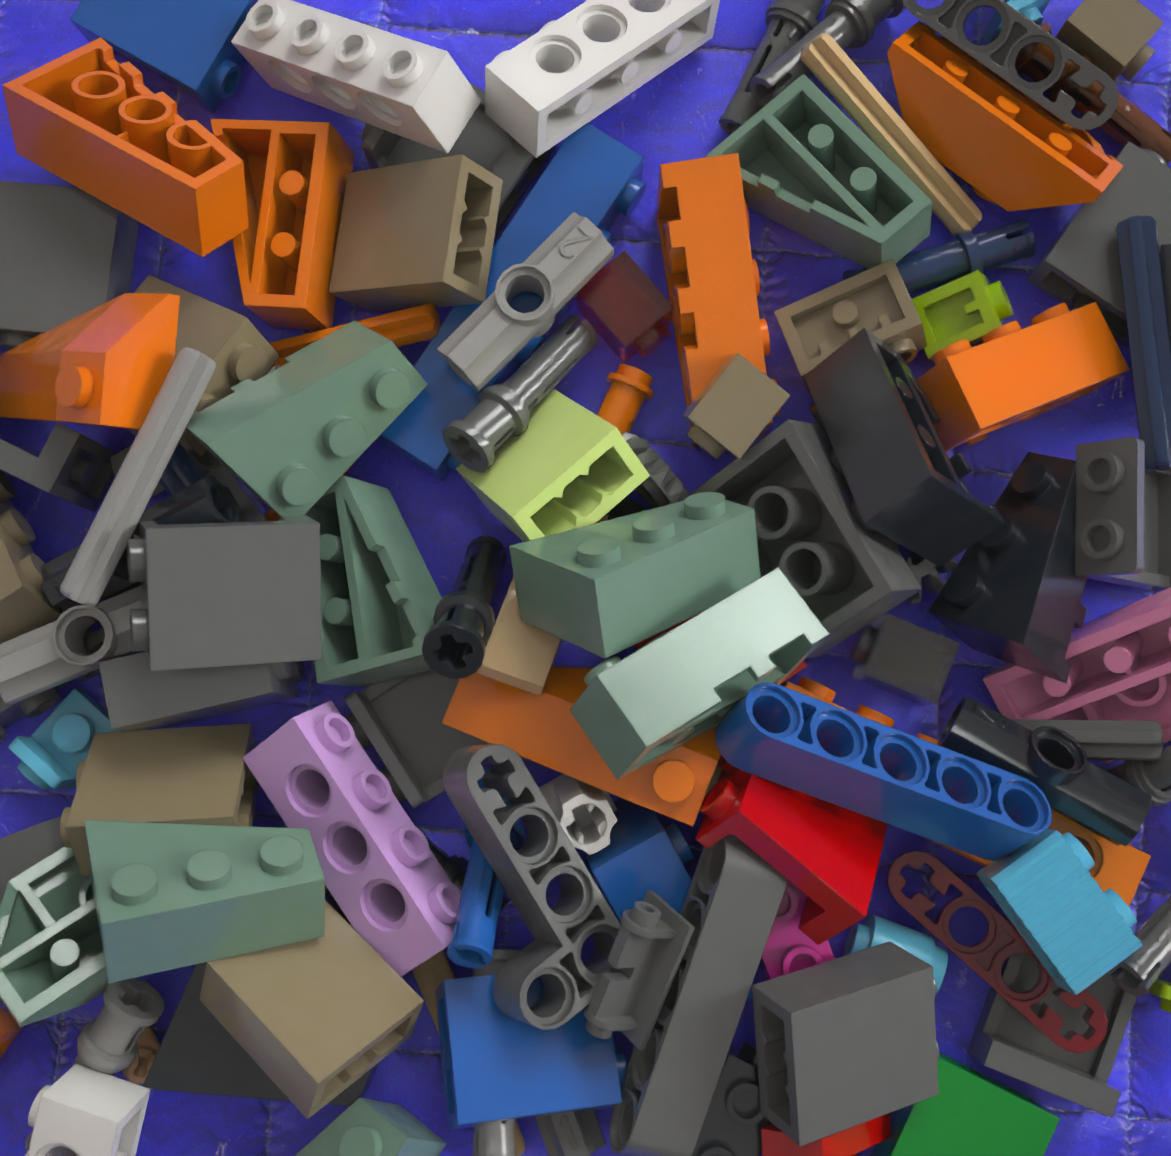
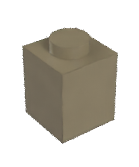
M1084 0L1065 21L1056 38L1078 54L1083 55L1087 53L1094 58L1092 62L1108 74L1114 82L1120 75L1130 82L1155 54L1156 50L1149 46L1148 43L1164 22L1138 0Z
M739 353L730 354L682 414V417L693 425L686 436L715 459H718L724 451L740 459L790 397V394Z

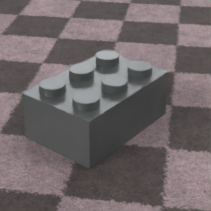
M788 419L748 449L740 459H735L689 495L701 492H717L723 494L725 500L754 508L760 576L763 577L779 567L829 633L805 658L808 659L819 657L922 588L893 540L878 531L875 533L868 532L854 517L849 506V501L853 499V495L847 480L838 473L830 460L829 451L833 449L827 432L819 424Z

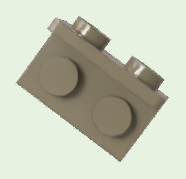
M890 259L774 311L810 396L812 395L804 375L863 328L901 354L906 364L916 357L918 351L927 346L922 321L894 259Z

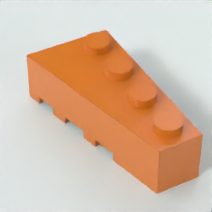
M101 37L2 85L16 153L201 257L209 254L249 228L243 160L197 120L185 121L180 117L177 111V103L163 91L156 94L150 91L143 83L142 72L129 61L122 64L118 63L114 59L113 47Z
M738 153L660 164L655 216L686 409L730 354L739 353L767 376L764 356L770 355V338L765 318H759L757 296L760 295L759 271L755 258L752 259L749 240L750 219L748 206L744 199ZM780 409L774 415V417L780 416ZM773 419L770 420L757 438L766 437L773 424ZM689 423V429L691 430L693 425ZM692 441V447H698V445Z

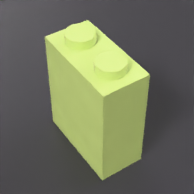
M552 389L532 409L528 428L520 436H510L495 451L494 463L486 471L476 472L463 464L456 468L490 513L524 542L595 524L650 476L617 427L555 389Z

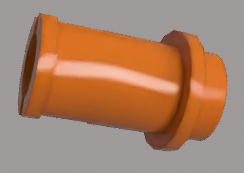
M619 364L616 373L610 372L606 378L610 383V387L597 416L617 427L622 435L625 432L630 433L644 400L652 399L654 392L650 389L653 378L649 374L633 366Z

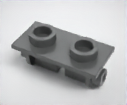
M647 890L643 901H636L632 909L623 912L620 919L621 927L607 959L615 969L623 968L622 972L602 973L591 1002L583 1011L587 1019L585 1028L591 1035L600 1039H609L613 1031H621L639 1050H644L695 929L692 924L653 890Z

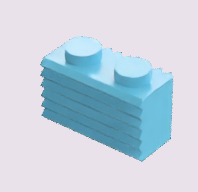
M1046 829L1006 858L990 862L987 867L981 869L976 875L1057 986L1076 996L1142 947V943L1130 928L1137 923V920L1129 906L1112 889L1108 888L1103 892L1098 882L1091 877L1089 869L1095 864L1082 843L1069 832L1062 835L1057 830Z

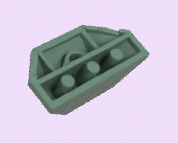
M63 847L10 879L0 905V999L19 1027L85 1005L104 992L109 985L91 875H81L72 848Z

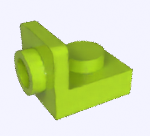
M979 270L912 299L923 324L927 342L924 350L927 358L932 361V356L953 343L968 339L970 345L982 341L983 336L1005 325L1004 319L1014 315L1010 300L1001 281L999 280L991 284L988 277Z

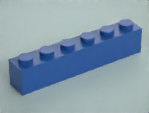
M589 123L569 135L493 247L485 300L495 291L497 280L501 274L511 266L523 263L573 212L579 216L587 217L602 231L608 243L611 244L613 234L608 232L620 213L628 217L634 211L645 191L646 184L641 181L643 156ZM526 291L514 296L509 306L517 312L529 313L539 308L544 300L538 294ZM578 292L556 314V316L561 318L565 315V313L568 311V309L574 302ZM481 304L453 307L439 328L437 335L431 340L414 366L428 385L378 437L381 443L441 481L445 480L451 469L458 472L456 468L461 464L446 447L442 437L443 430L453 420L462 421L478 405V395L487 386H493L494 384L502 385L546 341V336L544 335L531 339L477 392L452 371L450 366L438 354L437 348Z

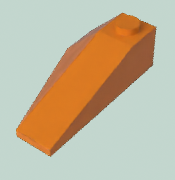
M124 293L1 353L0 417L140 430L175 360L180 296L169 293Z
M553 666L541 696L477 673L478 670L466 678H459L442 724L490 744H503L526 759L690 826L694 825L720 757L715 740L717 727L617 780L570 712L571 707L588 687L584 682V677L593 668Z

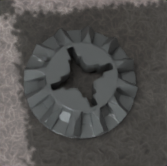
M628 432L622 434L650 475L635 490L651 508L684 501L690 496L683 487V483L671 470V467L662 460L657 451H654L644 439Z

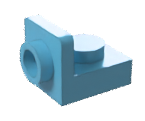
M74 688L31 736H17L8 747L22 760L18 764V769L33 784L44 790H49L50 787L55 790L76 788L77 766L80 761L87 759L94 734L129 730L111 729L108 711L84 689Z

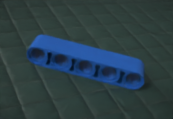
M768 682L756 684L719 722L715 731L716 745L720 754L729 764L742 771L985 860L998 861L1006 858L1043 833L1051 822L1050 804L1045 794L1031 781L778 684Z

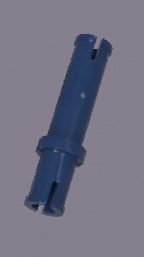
M1021 218L1013 223L973 234L970 230L958 232L955 234L953 241L907 254L896 263V266L908 292L911 293L961 278L976 270L983 274L984 270L1020 259L1032 258L1036 251L1033 232L1023 235V231L1029 230L1030 224L1026 219ZM864 267L854 271H845L843 273V280L864 272L868 268Z

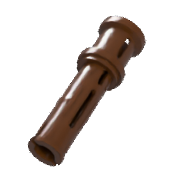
M1045 20L1040 27L1051 34L1053 26ZM1033 43L1026 46L1020 51L1016 59L1017 72L1022 70L1036 82L1044 80L1054 67L1052 51L1041 43ZM1087 53L1081 55L1089 62L1094 64L1092 62L1094 58H1092L1090 55H1088ZM1067 60L1059 79L1047 89L1050 93L1048 99L1055 101L1058 91L1061 89L1075 100L1074 109L1082 114L1088 110L1097 114L1104 105L1097 97L1102 86L1096 81H1093L1087 88L1074 83L1068 77L1078 71V66ZM1118 92V103L1112 117L1098 128L1122 147L1130 141L1139 148L1156 152L1168 164L1171 161V133L1142 111L1135 103Z

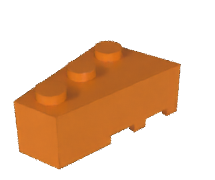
M210 119L213 135L240 157L244 164L249 228L232 238L244 305L273 328L300 330L331 328L333 325L336 296L329 293L347 177L348 173L353 172L354 152L330 122Z
M1093 302L1072 311L1069 310L1066 303H1061L1033 317L1030 320L1032 326L1021 329L1018 321H1013L983 336V344L971 347L968 339H964L935 353L932 356L935 366L916 380L941 418V421L935 424L934 428L944 450L948 452L963 443H967L969 447L988 438L987 434L1018 421L1023 423L1095 391L1129 371L1130 369L1097 303Z

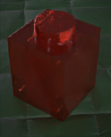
M625 251L597 272L576 293L577 310L594 327L595 331L623 363H626L636 353H639L643 358L647 357L657 350L671 334L668 327L671 325L674 306Z

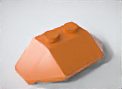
M918 21L890 46L887 56L903 121L943 167H947L972 185L975 193L982 199L998 204L1007 212L1095 202L1123 168V165L1109 154H1105L1102 146L1087 131L1069 126L943 36L936 35V31L925 23Z

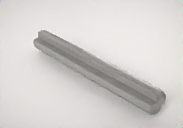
M188 347L179 351L60 586V592L65 597L91 607L99 602L127 546V540L131 538L216 369V362L200 351Z

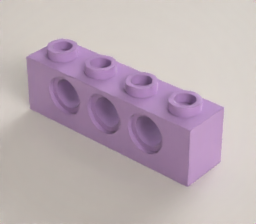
M332 700L291 718L243 757V760L287 827L309 829L325 877L326 887L353 928L401 977L449 946L456 922L461 890L452 883L430 850L426 837L415 827L393 794L389 781L377 770L355 737L353 727L340 714Z

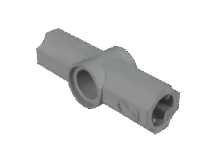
M573 212L523 263L513 265L501 274L497 280L495 291L437 348L438 354L467 385L479 392L531 339L542 336L550 329L554 323L555 315L614 256V248L608 243L602 231L587 217L579 216ZM526 291L534 292L544 300L539 308L529 313L517 312L509 306L514 296Z
M142 585L100 602L93 607L85 605L71 607L63 612L57 621L1 643L0 695L6 704L18 703L100 669L99 662L140 652H132L130 609H142ZM100 621L105 632L104 643L97 652L89 655L84 648V634L89 626Z

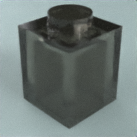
M886 613L875 619L872 626L866 625L858 631L849 655L850 659L857 661L852 677L922 706L937 704L960 643Z

